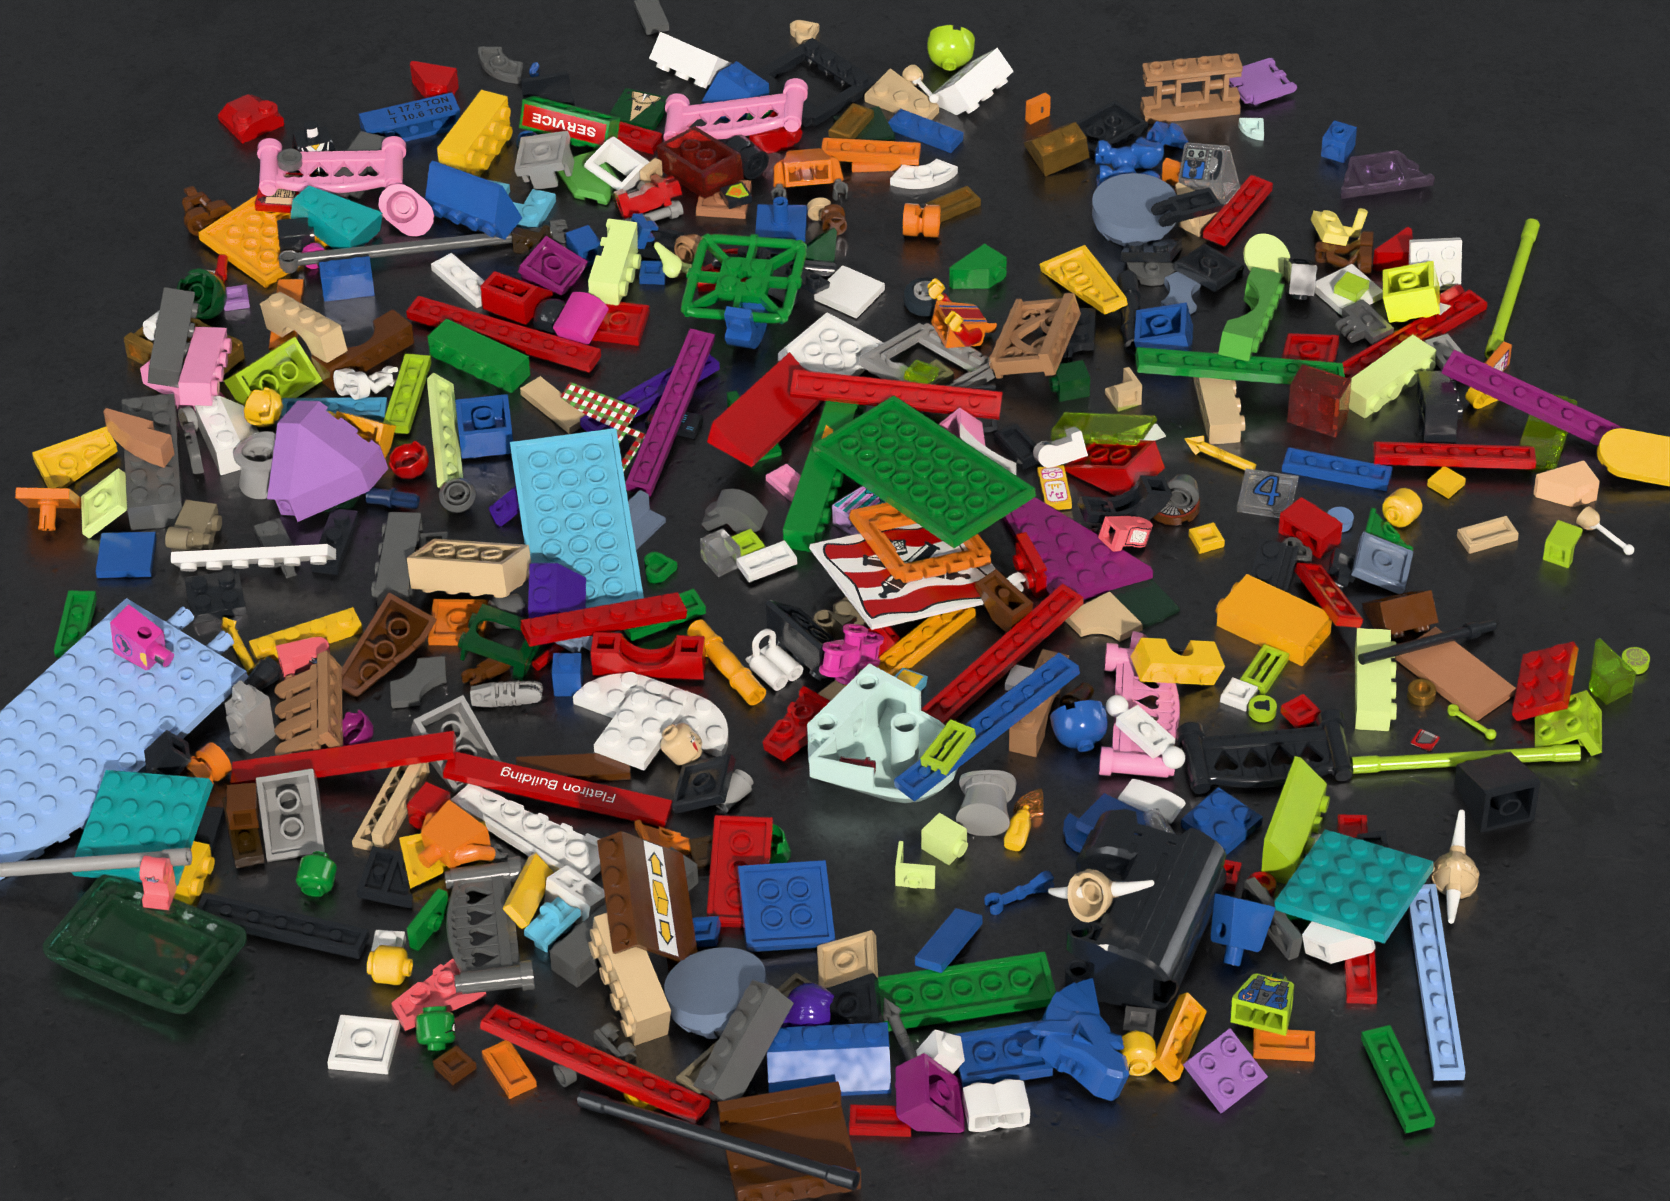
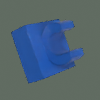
M633 214L631 222H637L638 249H645L647 242L655 240L650 231L658 230V226L654 221H646L643 214Z

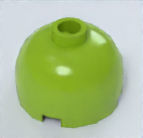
M953 25L939 26L930 31L927 41L928 55L934 64L945 70L952 71L965 66L973 57L975 37L971 31L963 27L959 31L954 30Z

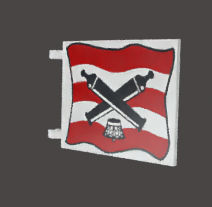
M919 524L881 531L896 548L897 554L904 563L968 550L963 543L956 548H952ZM861 534L813 543L809 547L871 630L983 605L984 603L975 587V583L995 570V567L990 564L977 568L970 567L968 570L950 574L946 572L945 575L927 579L923 577L922 580L903 583L901 579L895 580ZM1017 572L1006 578L1018 590L1023 591L1024 587L1020 582H1025L1026 578L1022 573Z

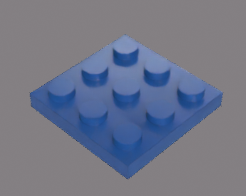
M826 860L738 866L737 874L747 952L817 948L818 945L835 941Z

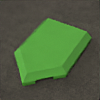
M596 150L573 157L574 167L572 176L567 177L564 170L557 171L574 198L581 200L590 198L604 205L609 203L611 194L615 189L584 168L586 161ZM604 162L603 164L599 165L601 168H603L608 173L617 178V176L615 175V173L613 172V170L607 162Z

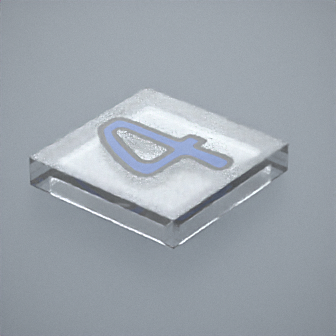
M1246 468L1237 504V512L1280 518V513L1294 503L1299 476Z

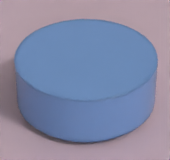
M1334 507L1327 512L1343 523L1342 532L1352 528L1354 515L1349 509Z

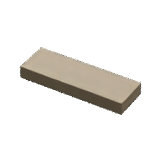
M541 376L520 388L521 395L567 433L571 434L581 428L580 418L586 416V414L564 401L560 397L562 393Z

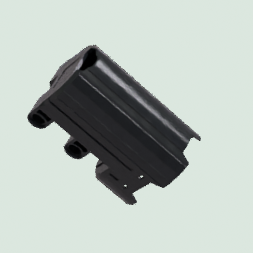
M1123 809L1110 810L1103 813L1094 828L1090 830L1077 857L1076 872L1085 871L1086 869L1098 870L1111 881L1133 882L1153 880L1154 885L1113 898L1110 907L1097 920L1088 923L1075 918L1067 924L1066 948L1071 954L1075 955V958L1068 961L1065 966L1064 986L1093 978L1098 1002H1106L1125 1008L1126 1006L1156 1009V1011L1166 1008L1176 996L1211 918L1215 893L1221 895L1226 884L1227 875L1226 870L1223 868L1226 859L1224 848L1216 840L1194 828H1190L1179 836L1139 824L1136 811Z

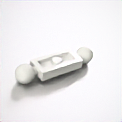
M1113 695L1107 700L1106 710L1109 715L1116 717L1115 725L1152 759L1162 754L1163 763L1170 769H1178L1184 764L1185 754L1181 748L1174 746L1175 738L1139 705L1128 709V702L1121 695Z

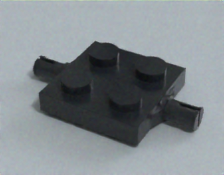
M1079 308L1081 315L1062 357L1063 363H1067V357L1068 363L1073 362V353L1094 350L1096 308Z

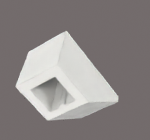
M1311 922L1302 934L1305 953L1331 964L1372 953L1375 949L1374 940L1316 922Z

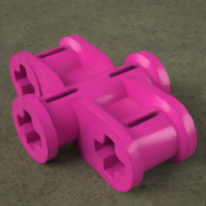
M846 624L843 626L844 640H835L823 644L822 649L825 651L823 665L819 667V672L822 675L835 677L837 682L848 685L858 675L859 669H864L869 663L875 667L880 665L878 655L884 637L877 633L868 632L866 627L858 624Z

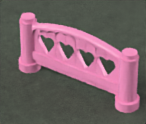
M793 78L785 83L783 94L690 105L689 99L682 94H672L666 99L665 104L667 117L664 141L669 147H676L683 139H730L736 135L749 136L780 127H785L789 132H795L801 126L803 103L808 95V85L801 79ZM768 110H774L778 114L776 117L760 119ZM745 113H750L754 117V119L749 121L736 122ZM721 116H726L730 120L729 123L713 125ZM697 119H702L707 123L702 127L695 126L689 128Z
M397 136L384 139L382 150L300 152L303 164L298 170L304 175L300 178L295 176L286 178L284 176L288 172L278 167L277 155L282 151V144L278 140L267 138L258 144L257 155L260 159L259 189L266 196L275 194L277 189L302 192L307 186L336 194L365 191L379 187L387 188L394 184H403V158L406 155V143ZM367 166H371L378 173L377 176H359ZM317 167H321L328 174L327 177H310L309 175ZM342 167H347L354 174L351 177L344 175L341 177L334 176Z
M1107 643L1104 671L1116 672L1115 695H1121L1127 700L1128 709L1139 705L1147 714L1158 719L1156 722L1176 739V730L1179 727L1180 703L1176 683L1157 682L1159 687L1156 689L1138 681L1139 677L1130 657L1134 649L1119 648L1118 644ZM1150 695L1157 696L1159 698L1156 701L1158 708L1150 709L1137 700ZM1114 717L1112 747L1101 746L1099 775L1111 776L1112 772L1166 778L1174 776L1175 769L1165 766L1162 754L1152 759L1115 725L1116 717Z

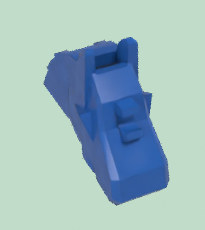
M1093 978L1078 983L1074 982L1054 994L1042 1020L1036 1022L1030 1029V1032L1036 1035V1039L1027 1041L1021 1051L1023 1055L1044 1058L1057 1071L1072 1075L1094 1096L1113 1101L1119 1097L1130 1075L1126 1056L1115 1051L1124 1049L1122 1036L1111 1033L1110 1027L1099 1015L1100 1011Z

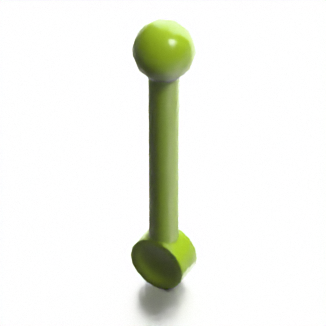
M1451 704L1448 706L1447 713L1450 716H1458L1485 733L1487 739L1492 740L1496 737L1494 729H1487L1460 712L1457 705Z

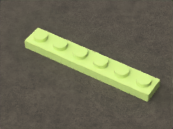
M432 373L427 378L437 487L441 489L448 480L463 478L454 384Z

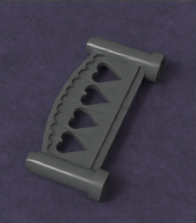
M520 856L508 858V862L450 868V871H445L446 889L452 888L446 916L447 938L451 954L460 971L459 975H454L456 993L462 992L463 995L520 987L523 988V991L535 990L532 960L519 961L516 924L503 910V906L512 891L511 887H514L521 873ZM477 891L489 896L475 904H468L469 896L466 893ZM472 911H478L490 915V917L479 924L471 925L469 924L471 916L468 914ZM481 932L493 937L478 946H474L471 944L473 937L470 934ZM483 953L495 958L483 966L476 967L473 965L476 961L472 955Z

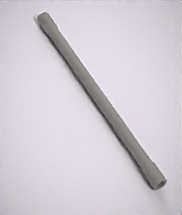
M176 848L155 852L0 863V877L138 868L141 866L145 855L156 858H170L172 866H187L192 863V852L190 848Z

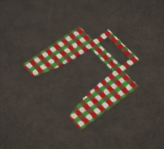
M570 382L560 396L564 401L587 416L616 428L619 443L625 434L636 437V440L622 460L624 472L643 443L646 435L643 432L628 427L639 408Z

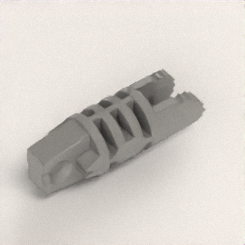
M519 680L514 682H491L472 686L470 690L472 706L505 707L538 703L542 700L541 692H543V686L538 681Z

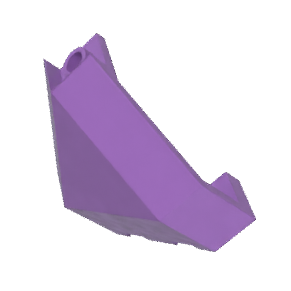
M297 401L277 424L267 499H274L281 515H295L297 522L370 491L388 470L381 447L372 440L368 443L356 434L358 429L343 418L337 420L326 411L328 407L320 401Z

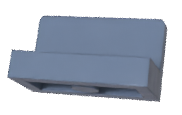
M641 490L628 501L636 550L666 522L664 516L650 510L649 494Z

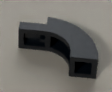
M1140 475L1137 483L1129 491L1119 496H1081L1077 504L1085 522L1103 524L1107 516H1135L1150 520L1167 505L1172 497V493L1165 477ZM1112 527L1109 528V532L1116 531Z

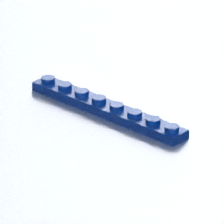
M1057 653L965 724L975 729L976 737L947 775L941 774L940 769L937 771L931 770L930 765L927 768L922 766L920 759L894 779L895 787L915 802L1080 674L1079 666L1061 653ZM956 732L948 740H951ZM944 746L940 749V751L937 753L934 759H936L940 755V753L944 749Z

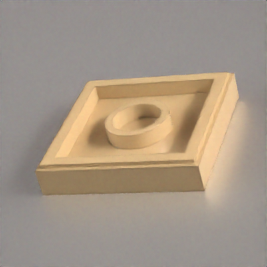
M873 930L817 946L819 985L824 988H829L874 973L878 978L876 935Z

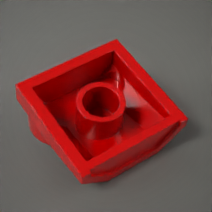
M250 94L227 103L218 114V119L242 144L284 126V119L279 114L276 103Z

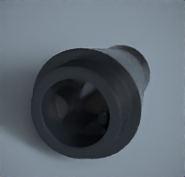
M268 656L264 659H259L244 684H250L261 691L279 680L282 669Z

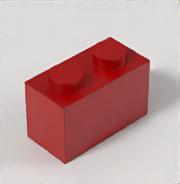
M1300 497L1280 513L1278 532L1286 538H1298L1303 543V546L1309 547L1312 550V554L1321 559L1341 543L1343 523L1318 508L1315 504Z

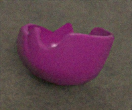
M360 709L358 713L346 712L343 719V746L370 743L373 738L374 727L368 716Z

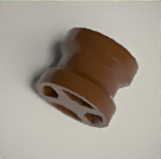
M837 204L825 206L820 213L823 231L825 232L835 227L837 236L844 233L847 229V221L843 207Z

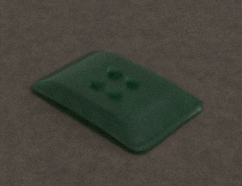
M107 874L100 876L43 943L45 956L74 973L140 1002L175 1014L190 1012L245 945L247 935L244 928L173 898L169 910L143 907V885L124 877Z

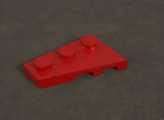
M803 686L799 691V697L796 702H791L787 707L788 713L783 719L776 722L763 740L764 750L785 761L808 744L807 724L830 700Z

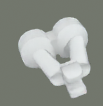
M386 366L382 371L375 372L368 377L364 372H355L349 368L335 370L333 375L334 386L337 393L341 396L350 395L355 400L367 398L370 394V389L377 394L387 386L394 387L397 379H393L391 373L398 372V368Z

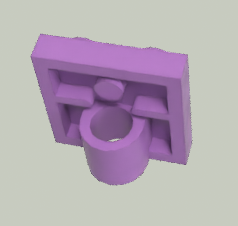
M1228 1029L1183 1064L1220 1114L1268 1077L1231 1029Z

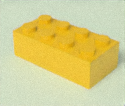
M481 90L437 147L439 163L480 177L489 168L494 157L500 153L505 142L510 140L513 129L510 126L511 109L508 107V97Z

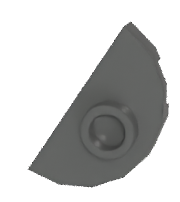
M1127 262V271L1136 273L1137 279L1140 280L1142 285H1163L1165 277L1177 272L1174 270L1175 263Z

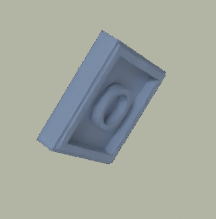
M1363 532L1359 538L1351 575L1401 594L1406 588L1414 551Z

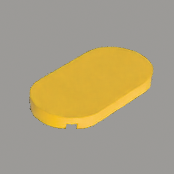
M1623 428L1610 430L1603 435L1597 447V457L1601 464L1604 463L1608 467L1607 470L1611 474L1622 478L1670 486V437Z

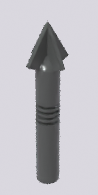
M884 997L883 1021H889L905 1059L909 1061L917 1057V1053L899 1016L902 1009Z

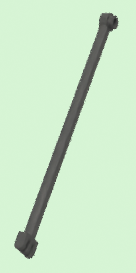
M550 220V234L553 236V240L559 244L566 243V232H569L566 220ZM542 227L529 228L526 230L539 233ZM512 232L505 240L482 233L306 253L287 250L280 253L279 265L285 273H293L299 266L319 264V262L366 256L377 258L513 243Z

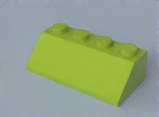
M1296 756L1264 838L1261 871L1271 874L1276 882L1283 884L1288 883L1304 860L1305 854H1308L1314 846L1315 838L1311 837L1312 833L1318 834L1320 832L1323 819L1320 815L1321 812H1327L1330 797L1326 796L1327 783L1301 757Z

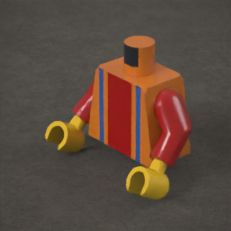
M934 278L928 284L927 288L930 297L936 299L931 323L945 348L980 346L983 343L985 333H995L997 327L995 318L984 317L978 306L974 304L952 302L945 293L941 294L945 287L938 279Z

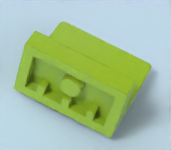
M1587 690L1570 695L1567 709L1535 716V748L1551 747L1577 739L1582 747L1585 746L1591 756L1602 753V711Z

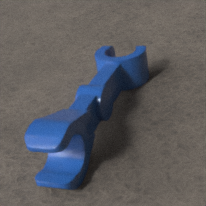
M1043 871L1028 884L1017 886L1014 890L1003 895L995 892L989 893L985 896V905L997 903L990 907V913L998 915L1003 911L1004 905L1017 899L1022 900L1031 893H1046L1050 888H1054L1055 885L1052 882L1054 876L1050 871Z

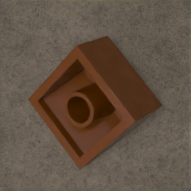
M1432 590L1409 591L1362 603L1363 609L1374 629L1391 630V639L1405 636L1404 631L1413 629L1414 633L1430 630V624L1439 623Z

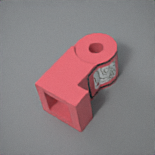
M1107 516L1104 519L1098 538L1112 551H1122L1124 546L1145 547L1153 525L1150 521L1141 517ZM1110 527L1116 530L1114 533L1109 534Z

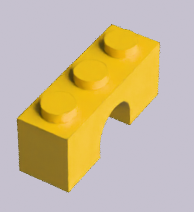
M1140 638L1130 656L1141 682L1214 685L1225 667L1215 642L1190 640L1181 656L1170 649L1166 639Z

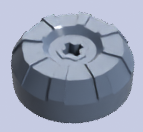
M1139 173L1117 175L1105 180L1096 188L1092 198V218L1098 231L1105 239L1123 245L1124 248L1129 243L1136 241L1143 243L1160 241L1175 226L1176 222L1172 226L1161 227L1158 219L1164 214L1155 216L1152 214L1151 208L1156 202L1158 203L1167 200L1169 197L1176 196V193L1169 184L1154 176Z
M712 948L697 952L679 962L668 974L664 984V992L671 1009V1016L679 1026L688 1032L705 1036L707 1039H718L726 1028L731 1015L736 1010L751 981L755 980L768 984L764 965L750 952L737 948Z

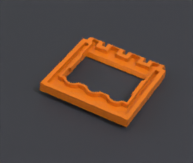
M888 503L850 511V521L895 580L901 579L903 583L922 580L923 577L927 579L945 575L946 572L950 574L968 570L970 567L977 568L991 564V550L978 534L963 543L968 549L966 551L904 563L897 554L896 548L881 531L917 524Z

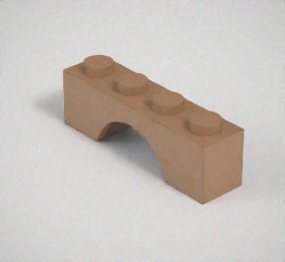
M1042 649L1033 672L1054 657L1057 652ZM1065 686L1009 728V751L1032 757L1037 756L1045 736L1046 724L1055 697L1061 698Z

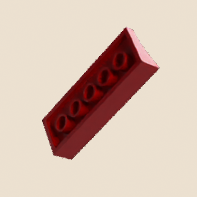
M790 352L713 421L707 443L753 467L822 402V400L790 397L793 370L806 371Z

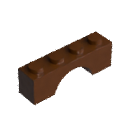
M392 309L373 320L374 334L367 342L355 347H347L348 351L328 363L312 355V364L323 380L322 383L333 391L335 390L333 378L335 370L349 368L355 372H366L414 344L412 324Z

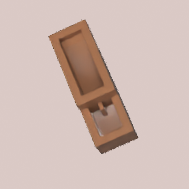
M108 408L103 411L107 431L114 440L133 455L165 468L175 454L170 434L154 430L153 421Z

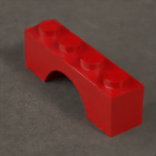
M594 632L591 646L592 674L606 676L633 672L651 678L704 680L706 664L705 636L677 635L674 641L664 648L643 649L629 643L622 633Z

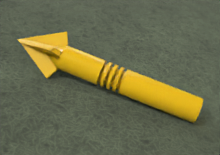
M1204 436L1184 438L1195 455L1201 451L1251 474L1256 469L1255 463L1204 442Z
M223 617L221 623L222 631H225V634L228 633L233 638L234 644L232 646L249 676L255 664L240 638L238 630L235 628L237 621Z

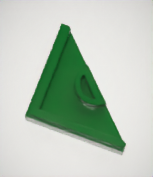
M1371 508L1365 532L1413 551V547L1407 545L1400 538V534L1389 522H1385L1376 513V508Z

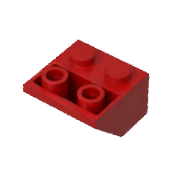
M496 271L480 286L484 310L525 325L533 318L537 305L545 299H550L553 295L551 290Z

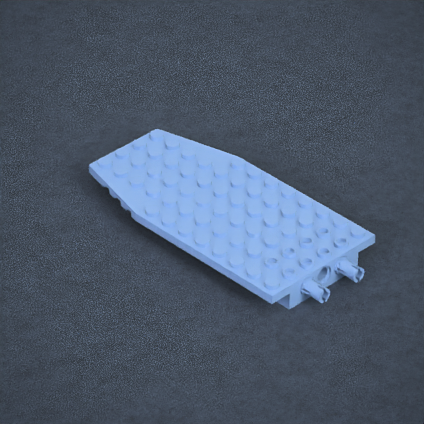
M126 598L0 711V863L26 861L33 857L36 859L45 853L44 849L57 841L60 844L70 838L69 834L79 827L82 830L85 829L106 770L144 773L147 770L144 750L162 733L168 730L183 739L232 694V686L240 680L243 682L247 680L246 670L221 656L223 652L234 644L233 638L228 633L225 634V631H221L205 646L181 631L194 620L193 614L188 609H185V607H181L165 622ZM128 604L164 632L165 647L174 653V658L167 667L156 663L150 670H144L114 653L110 622Z

